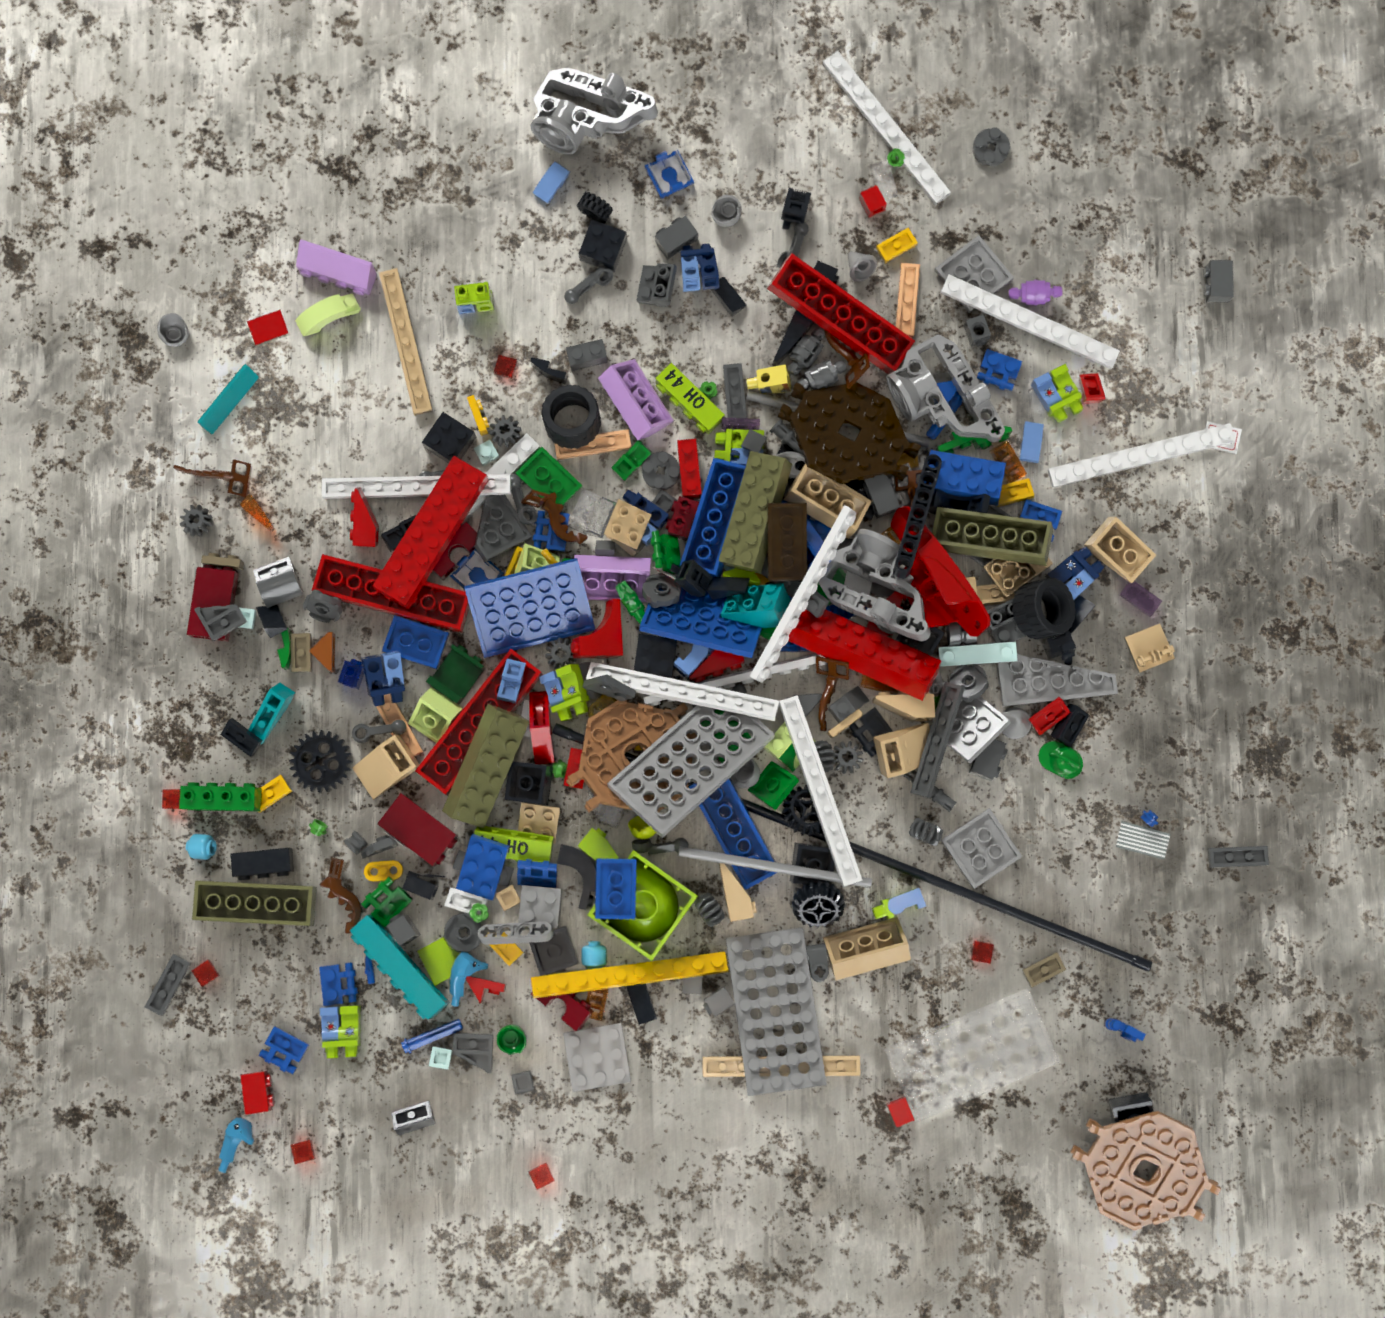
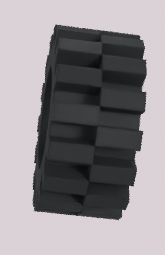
M585 192L577 204L578 210L582 211V214L587 215L586 217L605 224L613 212V208L604 199H600L601 197Z

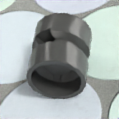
M958 622L946 625L948 646H958L961 642L965 645L977 643V637L970 636Z

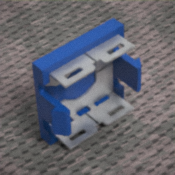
M678 150L673 151L668 156L667 152L663 151L655 155V162L644 165L661 199L694 184V180Z
M474 549L468 558L464 555L456 563L459 568L450 577L465 590L464 586L499 578L504 573L490 560L484 562L477 550Z

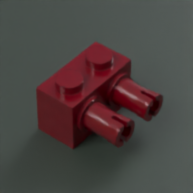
M679 496L678 501L674 500L671 509L674 512L672 519L669 518L666 524L668 535L685 541L688 540L699 505L698 501Z

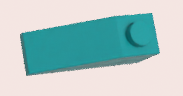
M281 682L269 689L248 729L263 740L261 744L265 742L287 710L296 693Z

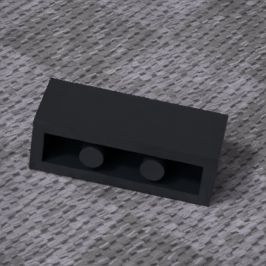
M292 848L230 853L232 877H238V881L250 880V876L256 875L258 879L270 878L269 874L277 873V877L289 876V872H294Z

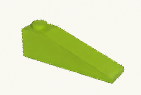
M591 828L578 844V847L595 861L596 858L619 859L605 838L607 834L599 828L596 830Z

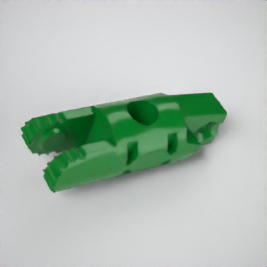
M624 580L617 584L615 588L630 616H634L637 622L641 624L645 613V606L638 598L637 593Z

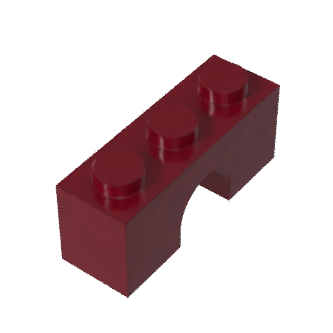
M467 522L461 524L433 569L443 581L457 568L450 559L452 551L456 548H464L471 554L475 549L477 532Z
M577 993L536 998L544 1006L551 1005L556 998L562 999L566 1004V1012L561 1020L575 1031H579L594 1012L589 1002L584 999L580 1000L575 996Z

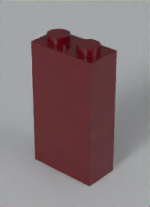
M212 565L197 567L187 628L188 636L212 640L194 609L197 607L208 608L235 604L239 574L233 568L222 567V570L215 569V566ZM230 632L219 638L218 641L229 642Z
M402 793L399 794L377 823V825L434 867L437 864L441 865L446 858L444 855L448 849L452 850L458 842L456 839L458 835Z

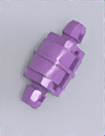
M1034 279V281H1026V283H1021V289L1011 288L1009 290V298L1018 299V297H1021V303H1026V305H1042L1050 302V296H1053V298L1062 296V287L1053 286V288H1050V282H1045V280Z

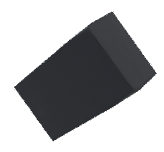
M712 577L707 592L712 600L744 594L747 592L750 579L745 577Z

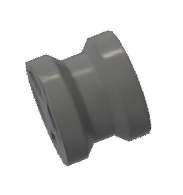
M355 830L350 838H346L343 841L356 855L362 847L368 845L366 840Z

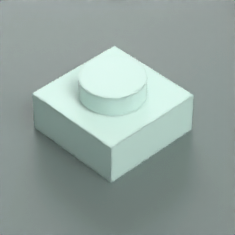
M491 440L473 448L483 466L499 458Z
M240 608L247 623L239 628L254 629L256 610Z
M433 1046L429 1066L448 1070L453 1050Z

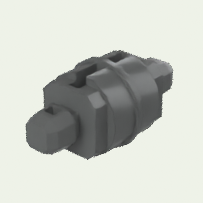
M816 328L811 335L804 334L799 342L795 344V348L789 356L793 363L789 366L788 372L796 376L801 372L802 368L809 369L814 361L818 359V355L824 347L819 342L824 337L823 330Z
M830 360L824 361L818 365L815 364V366L805 371L806 379L802 378L797 382L805 390H808L809 387L811 390L827 388L839 381L837 374L845 372L847 367L844 361H838L834 363L835 365H832Z

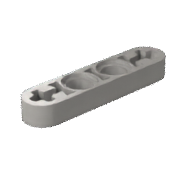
M548 922L487 924L478 930V937L485 945L546 942L554 935V931ZM523 930H530L526 936L520 935ZM504 931H511L507 937L501 936Z

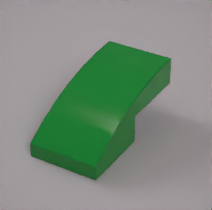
M638 440L611 468L626 481L653 452L643 442Z
M288 627L287 630L281 633L284 648L277 649L281 667L284 670H289L291 665L292 633Z

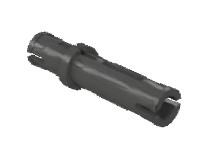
M912 770L906 773L904 777L914 783L917 771ZM934 786L931 795L932 801L934 803L936 801L950 812L957 802L947 796L942 788L939 789Z

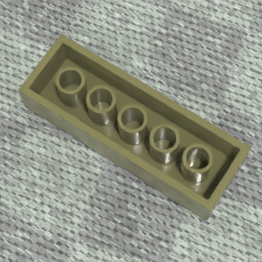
M750 451L719 557V561L724 565L761 574L768 551L767 503H782L792 468V463L786 458Z
M937 507L932 534L948 553L1047 566L1053 526L1052 522Z
M487 704L442 809L445 814L455 820L481 828L485 827L530 721L519 714Z
M195 881L192 920L314 926L317 887Z

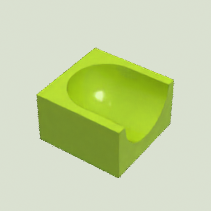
M633 850L627 859H636L635 919H595V905L588 913V916L653 961L698 896Z

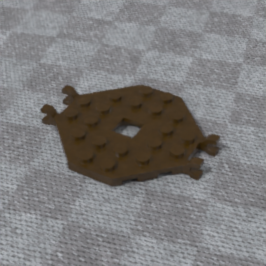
M796 382L791 396L800 399L801 402L795 412H792V409L783 403L778 418L790 422L791 427L794 428L796 440L800 450L803 451L807 467L840 484L849 483L850 480L874 478L875 475L892 474L899 480H904L909 467L901 464L897 465L903 452L915 459L921 445L908 443L889 398L858 382L850 389L847 388L846 384L811 391H806L801 384ZM843 424H851L859 429L860 432L855 441L838 433Z

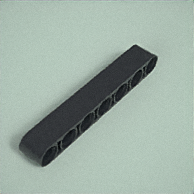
M936 454L926 457L893 568L894 575L899 579L909 577L942 465L941 458ZM928 465H934L935 468H931ZM923 481H929L931 484H925ZM918 498H925L927 501H921ZM918 514L922 518H916L914 515ZM909 531H914L917 535H911ZM904 548H909L912 552H906ZM899 565H904L907 569H901Z

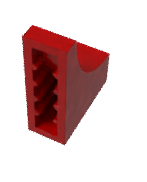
M611 599L606 602L603 620L594 632L572 639L570 648L573 658H618L623 656L620 599Z
M546 691L530 692V733L535 764L555 763L548 694Z

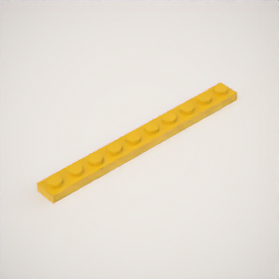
M725 952L536 976L531 977L533 998L726 973L728 972Z

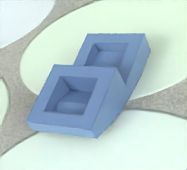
M555 161L534 189L533 194L546 203H550L557 190L563 186L570 171Z
M1025 421L1020 447V461L1039 462L1044 424Z
M511 659L506 660L497 699L516 704L526 663Z

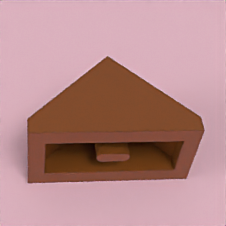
M328 632L309 652L327 670L335 672V634Z

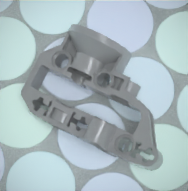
M563 68L550 71L535 95L534 101L538 113L530 126L534 136L541 143L556 152L569 155L577 151L584 136L597 139L604 132L625 133L645 120L655 119L658 115V109L652 96L626 87L623 79L618 74L609 73L605 80L578 70ZM554 90L574 97L576 95L583 97L589 102L606 107L608 113L610 112L615 118L577 106L568 100H559L551 97V94Z
M941 335L933 336L909 349L906 353L903 367L886 376L892 397L908 421L912 422L928 414L933 424H936L939 428L947 425L960 437L987 438L988 441L994 443L1001 440L1005 428L990 401V392L983 382L979 383L964 355L953 341ZM933 348L943 367H946L950 373L952 382L959 392L967 412L976 421L974 424L966 427L958 422L938 388L934 377L920 357V353ZM916 366L920 371L912 372L910 367ZM964 380L966 383L970 382V385H963ZM935 398L938 400V404L932 405L928 400ZM987 412L990 418H982L981 413ZM992 429H993L994 431H997V430H998V431H999V432H998V435H997L996 433H993V434H992V433H991V432H992Z
M867 529L858 530L850 546L836 550V556L828 564L826 574L819 580V585L833 605L875 623L879 629L888 634L897 632L914 640H927L930 637L931 631L925 621L923 599L917 589L911 586L914 577L909 575L905 579H899L893 573L900 545L877 532ZM857 558L855 562L849 563L850 559ZM841 568L870 582H875L914 599L910 610L905 611L886 599L880 597L877 599L862 592L860 594L832 579L837 569ZM891 572L889 576L882 577L884 573ZM907 620L905 625H899L900 621Z

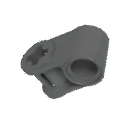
M825 943L806 946L810 975L814 981L822 982L829 975ZM818 968H820L821 971H825V973L822 975V978H819V976L817 974L815 975L814 973L817 971Z

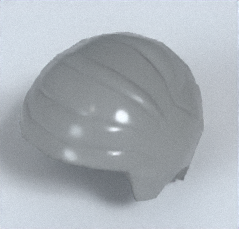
M732 195L719 197L711 211L713 220L722 227H730L736 224L742 212L740 201Z
M166 314L161 317L157 324L158 336L166 345L177 347L186 342L189 330L185 321L178 314Z
M751 758L730 779L735 787L750 788L758 782L760 768Z

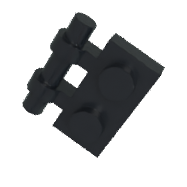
M876 707L859 718L863 726L859 728L855 722L848 726L853 732V737L859 740L863 746L862 749L864 752H868L871 758L877 754L873 748L875 746L874 739L869 742L863 732L868 730L872 737L893 732Z

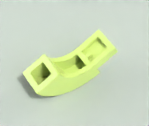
M353 293L344 296L336 294L306 309L296 318L295 322L304 337L319 333L324 326L338 318L359 313L361 308Z

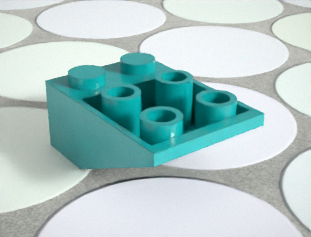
M783 583L748 586L746 593L727 597L720 615L723 618L757 627H777L789 606L790 597Z

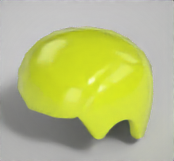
M635 816L628 823L631 834L637 839H648L657 833L639 816Z

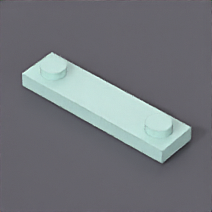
M1015 641L939 647V658L942 661L941 666L1018 661L1017 645Z

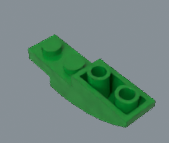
M1004 426L1005 431L999 443L1009 439V435L1013 431L1011 427ZM992 429V432H991V433H992V434H993V433H996V434L998 435V432H999V431H998V430H997V431H994V430ZM951 432L949 436L951 441L937 446L935 451L954 454V451L957 449H968L972 446V443L975 450L979 448L984 450L991 447L993 442L988 441L987 438L960 437Z

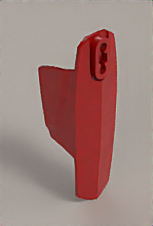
M909 506L898 508L891 521V528L900 541L902 540L911 508ZM924 524L910 575L914 577L911 586L917 589L923 599L925 621L929 628L958 622L970 636L978 637L989 627L990 616L964 574ZM909 531L911 535H917L916 532ZM906 548L908 552H912L911 549ZM907 596V598H908V600H909V602H910V604H911V606H912V604H913V602H914V599Z

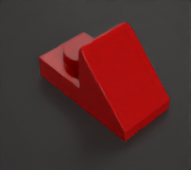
M1079 374V383L1082 390L1081 403L1092 404L1104 401L1105 393L1099 374Z
M473 976L466 977V981L479 1003L483 1002L486 988L489 989L488 993L499 995L500 992H505L507 984Z

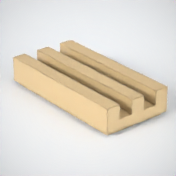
M860 709L856 710L829 730L827 734L833 739L862 717L863 713Z

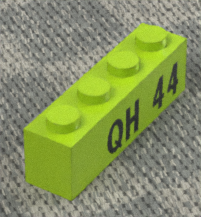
M672 363L655 378L656 388L662 394L666 393L674 406L677 407L679 405L683 409L682 413L689 420L692 418L697 423L696 427L702 433L706 432L709 435L725 419V414Z
M477 826L475 829V835L509 845L506 859H514L516 862L518 860L526 861V859H532L534 862L551 860L554 836L485 826L484 828Z

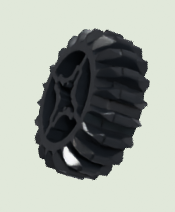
M805 785L804 790L801 786L797 787V791L792 789L791 795L785 798L786 801L782 805L784 807L782 814L786 815L784 821H790L788 828L794 826V833L800 830L801 836L805 832L808 833L809 837L812 836L813 832L819 835L820 830L823 831L808 786ZM802 798H810L811 800L805 801ZM812 805L810 813H807L806 816H804L806 813V809H809ZM794 807L800 813V819L796 816ZM812 820L815 823H806L805 821Z
M811 881L810 885L804 884L803 888H798L797 893H794L792 901L794 916H796L797 921H801L803 925L808 924L810 928L813 925L817 929L819 926L826 928L827 924L833 925L834 921H839L840 916H843L845 908L844 896L834 884L829 885L827 881L824 884L820 881L814 884Z

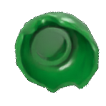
M507 1025L499 1030L497 1045L501 1051L508 1055L520 1054L526 1046L527 1037L521 1027Z

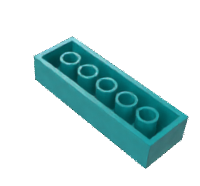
M366 915L350 930L353 934L351 936L352 940L357 945L360 944L365 948L363 952L370 960H376L378 963L377 968L384 975L388 974L391 977L390 983L397 990L401 989L405 993L403 997L409 1004L414 1003L418 1008L416 1012L422 1019H433L450 1003L372 915Z

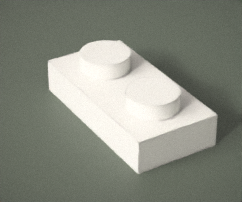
M450 887L444 906L469 913L474 904L486 905L488 899Z

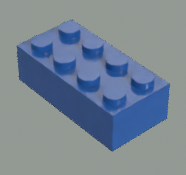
M930 450V455L936 454L942 460L935 489L961 497L987 494L991 496L989 505L998 506L1006 463ZM928 465L931 468H935L934 465Z

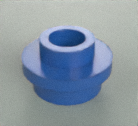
M1144 810L1142 812L1141 818L1149 826L1158 825L1157 819L1159 817L1151 810L1148 812Z

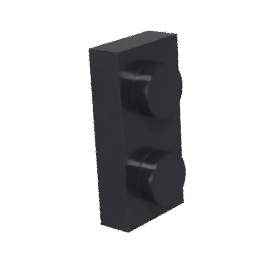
M233 718L228 720L220 734L250 757L256 753L263 741Z

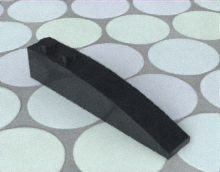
M817 261L814 269L837 285L840 278L837 275L838 269ZM795 310L775 355L773 366H778L793 351L795 344L799 342L804 334H807L814 324L812 320Z

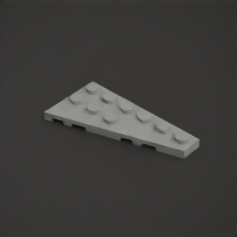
M1017 654L1018 661L997 663L1003 707L1052 702L1058 697L1062 700L1118 694L1115 674L1065 665L1035 657L1031 658Z

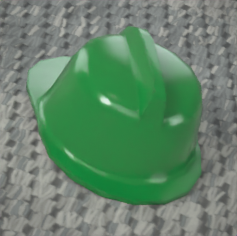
M1048 742L1039 750L1038 757L1041 765L1046 770L1062 778H1075L1082 771L1083 759L1076 750L1060 742Z

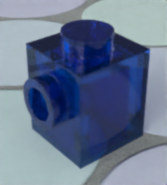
M351 659V661L345 660L338 683L359 690L364 676L362 662Z

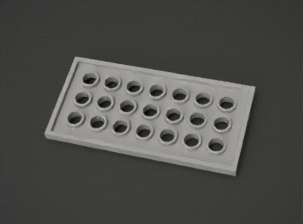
M697 705L608 782L607 786L663 838L774 739L775 734L756 717L728 711L718 715L714 712L716 710L714 708ZM708 720L711 722V725L703 727L700 723ZM735 720L739 724L736 727H731L728 725V722ZM693 732L697 734V737L689 739L687 734ZM721 732L725 736L722 739H716L714 735ZM748 732L752 734V737L744 739L742 734ZM675 745L683 747L681 751H674L672 748ZM702 745H709L711 749L709 751H702L700 747ZM736 745L739 749L737 751H730L728 747ZM661 757H667L669 762L661 764L658 760ZM689 757L697 759L694 764H689L686 760ZM722 757L725 761L722 764H717L714 762V759ZM651 769L655 771V774L653 776H646L644 772ZM679 769L683 774L681 776H674L672 772ZM707 769L711 774L709 776H702L700 772ZM639 782L641 786L633 789L630 787V784ZM661 782H666L669 784V786L665 789H661L658 787V784ZM694 782L697 786L694 789H689L686 787V784ZM651 794L655 798L648 802L644 800V796ZM679 794L683 798L681 801L676 802L672 800V796ZM660 807H666L668 812L660 814L657 810Z
M803 927L726 938L748 1096L827 1085ZM783 945L791 946L792 953L790 955H783L781 953ZM763 948H771L773 955L770 958L763 957L761 954ZM743 951H752V960H744L742 957ZM786 964L794 966L795 972L792 975H787L784 972ZM769 966L773 967L776 971L775 976L771 978L764 974L765 968ZM748 969L756 972L754 980L746 979L745 972ZM794 983L797 985L798 991L796 994H789L786 987L788 984ZM770 986H775L778 989L776 997H770L767 994V989ZM750 989H756L759 992V997L756 1000H751L748 997ZM792 1003L800 1005L801 1010L798 1014L790 1012L789 1007ZM772 1006H779L781 1008V1015L778 1017L772 1016L770 1008ZM754 1008H758L762 1012V1016L758 1020L753 1019L750 1015L751 1010ZM799 1022L803 1025L804 1030L802 1033L796 1034L793 1032L792 1026L794 1023ZM776 1025L784 1028V1034L780 1037L773 1034V1028ZM756 1028L763 1029L765 1032L764 1038L756 1039L753 1035ZM799 1042H803L807 1047L806 1052L803 1054H799L795 1050V1046ZM784 1045L787 1048V1054L782 1057L776 1054L777 1046ZM765 1048L768 1052L767 1057L759 1059L756 1055L757 1049ZM801 1062L808 1063L810 1067L808 1073L803 1074L798 1070V1065ZM781 1065H787L790 1068L788 1076H781L779 1074V1067ZM765 1067L770 1070L771 1074L768 1079H762L759 1076L761 1068Z

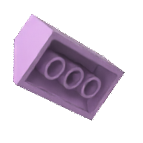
M301 239L299 241L296 267L301 275L311 278V276L316 277L319 281L326 284L328 282L335 283V286L341 289H346V287L353 289V292L359 295H364V293L370 295L377 276L371 262Z
M635 359L611 365L598 377L603 388L607 391L637 440L650 437L674 422Z
M595 555L574 556V559L577 558L588 600L609 601L611 599H620L615 586L625 580L637 593L640 601L647 602L642 594V586L646 582V578L651 574V558Z

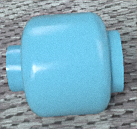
M193 834L186 842V850L193 859H210L217 849L216 841H214L212 836L206 834Z
M589 941L588 945L582 947V965L587 970L602 968L606 965L607 948L600 945V941Z

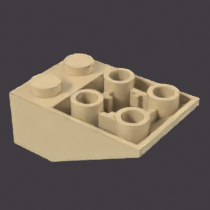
M1049 557L1047 566L993 559L984 566V569L1005 597H1008L1018 590L1020 586L1030 582L1048 569L1053 563Z
M901 691L896 695H890V692H879V695L875 696L872 700V703L911 722L931 721L935 717L934 694H929V691L923 701Z
M928 722L873 737L882 775L886 778L906 774L919 767L930 731Z
M394 734L376 747L352 769L374 800L413 773L420 764L401 736Z

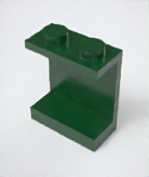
M452 644V650L435 674L428 677L426 683L460 705L486 668L482 665L484 663L483 660L475 655L473 658L467 654L468 650L460 644L457 647Z

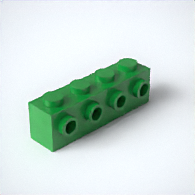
M188 782V786L180 787L179 809L261 812L262 788L255 787L253 783H243V787H237V783H225V786H218V783H206V786H200V783Z

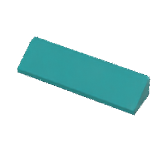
M244 364L197 423L210 434H214L258 380L259 376L249 366Z

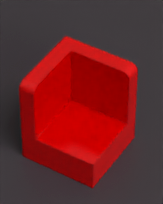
M877 185L860 192L859 201L868 218L886 210L887 203Z
M904 1096L886 1104L896 1127L915 1120Z

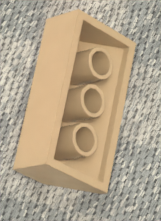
M806 463L784 498L788 503H807V514L829 528H832L844 505L856 512V519L853 525L849 526L846 531L847 539L857 531L872 502L847 485L840 484L807 467Z
M898 917L823 937L835 980L911 960L909 945Z

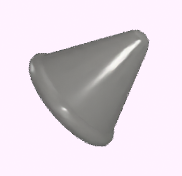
M853 251L848 253L851 279L856 282L868 279L877 267V259L870 254L866 255Z
M1011 707L1002 713L1011 722L1002 732L1006 737L1020 739L1029 733L1031 723L1028 719L1030 716L1025 710Z

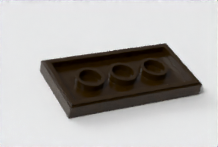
M767 503L768 581H803L807 573V503Z

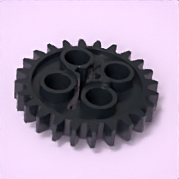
M320 730L319 735L313 731L312 737L305 734V741L299 738L298 740L301 745H294L297 751L290 752L295 757L289 760V762L294 763L290 770L296 771L292 776L294 778L299 777L297 783L305 782L303 785L304 789L310 786L311 792H314L317 788L318 793H322L323 788H325L326 792H330V786L337 789V782L343 785L344 783L341 779L342 777L349 778L345 772L352 771L347 766L353 763V761L348 760L352 753H346L350 747L348 745L342 746L345 740L341 739L338 741L339 735L337 734L332 738V732L330 731L325 736L323 730ZM329 744V751L323 754L321 746ZM336 752V756L328 758L330 755ZM307 753L312 754V760L309 763L304 762V756ZM319 758L326 759L323 761V766L317 764ZM337 760L339 763L338 768L331 770L330 763ZM317 764L310 770L306 771L307 767ZM315 770H320L322 773L318 780L313 778Z

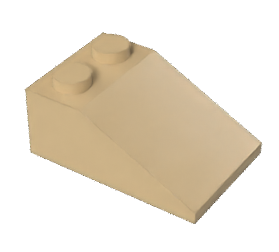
M1108 517L1084 544L1097 559L1129 583H1133L1156 556L1117 517Z
M720 863L719 867L730 922L754 918V914L757 913L755 901L751 902L749 895L727 866Z

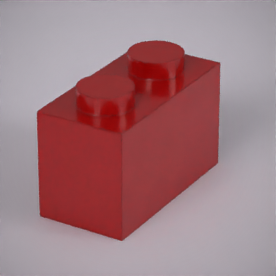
M268 1070L240 1075L245 1115L273 1110L272 1106L275 1105L274 1095L270 1093L272 1077L271 1074H268Z

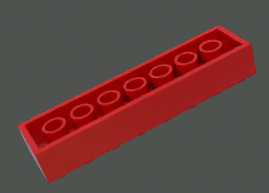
M793 253L786 258L767 287L770 292L861 356L865 353L868 354L869 361L888 375L897 370L907 351L915 342L910 336Z
M453 456L374 582L373 587L376 591L403 607L410 608L489 481L487 474Z
M322 554L311 591L319 590L323 594L339 598L342 602L460 633L463 632L470 607L465 591L426 581L410 608L407 609L374 589L373 584L381 573V569Z
M807 609L803 611L798 618L797 626L789 634L788 641L825 658L848 662L850 669L923 701L937 677L942 662L937 658L826 609L819 618Z
M510 649L415 772L448 796L487 704L514 712L538 682L539 677L543 675L542 672L514 650ZM507 659L526 663L516 704L497 699Z

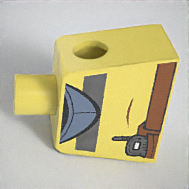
M786 365L756 370L757 377L747 378L748 389L758 388L761 394L791 392L790 374Z

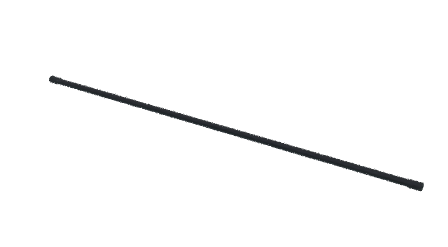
M556 723L552 734L583 745L585 735L573 731L571 728ZM628 752L624 754L630 763L638 757ZM741 798L749 812L788 827L790 821H784L785 815ZM820 830L819 835L813 832L812 837L827 842L823 831ZM849 841L854 854L1129 963L1143 971L1149 972L1151 969L1152 961L1132 955Z

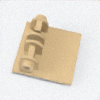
M618 499L604 535L609 539H615L637 550L651 514Z
M1160 624L1125 637L1139 673L1175 659L1173 655L1175 652L1174 647L1169 645Z
M521 802L518 831L554 836L553 844H555L560 808Z

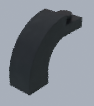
M935 489L928 512L936 515L937 507L987 513L991 496L980 494L971 497H961Z
M561 844L557 864L572 867L580 873L583 879V890L579 909L587 910L588 907H592L594 896L591 895V891L595 892L596 867L591 859L579 849Z

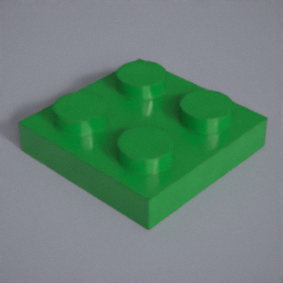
M771 760L760 774L758 782L750 787L748 791L763 803L776 810L800 780Z

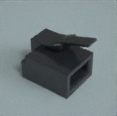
M789 187L781 220H784L782 229L789 230L791 222L804 223L811 198L810 192L805 193L804 191L803 193L801 190L798 192V189L794 191V188Z
M683 561L680 568L675 564H672L670 571L677 574L675 582L691 596H705L713 576L696 561Z
M1070 631L1064 634L1047 638L1043 648L1048 660L1062 655L1061 658L1064 660V664L1071 665L1072 657L1075 656L1076 645Z
M409 871L402 889L433 901L439 886L418 877L445 878L446 876L420 875Z

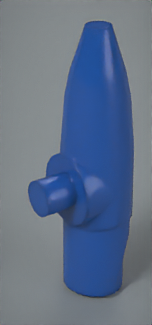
M366 956L365 974L367 975L368 984H374L373 963Z

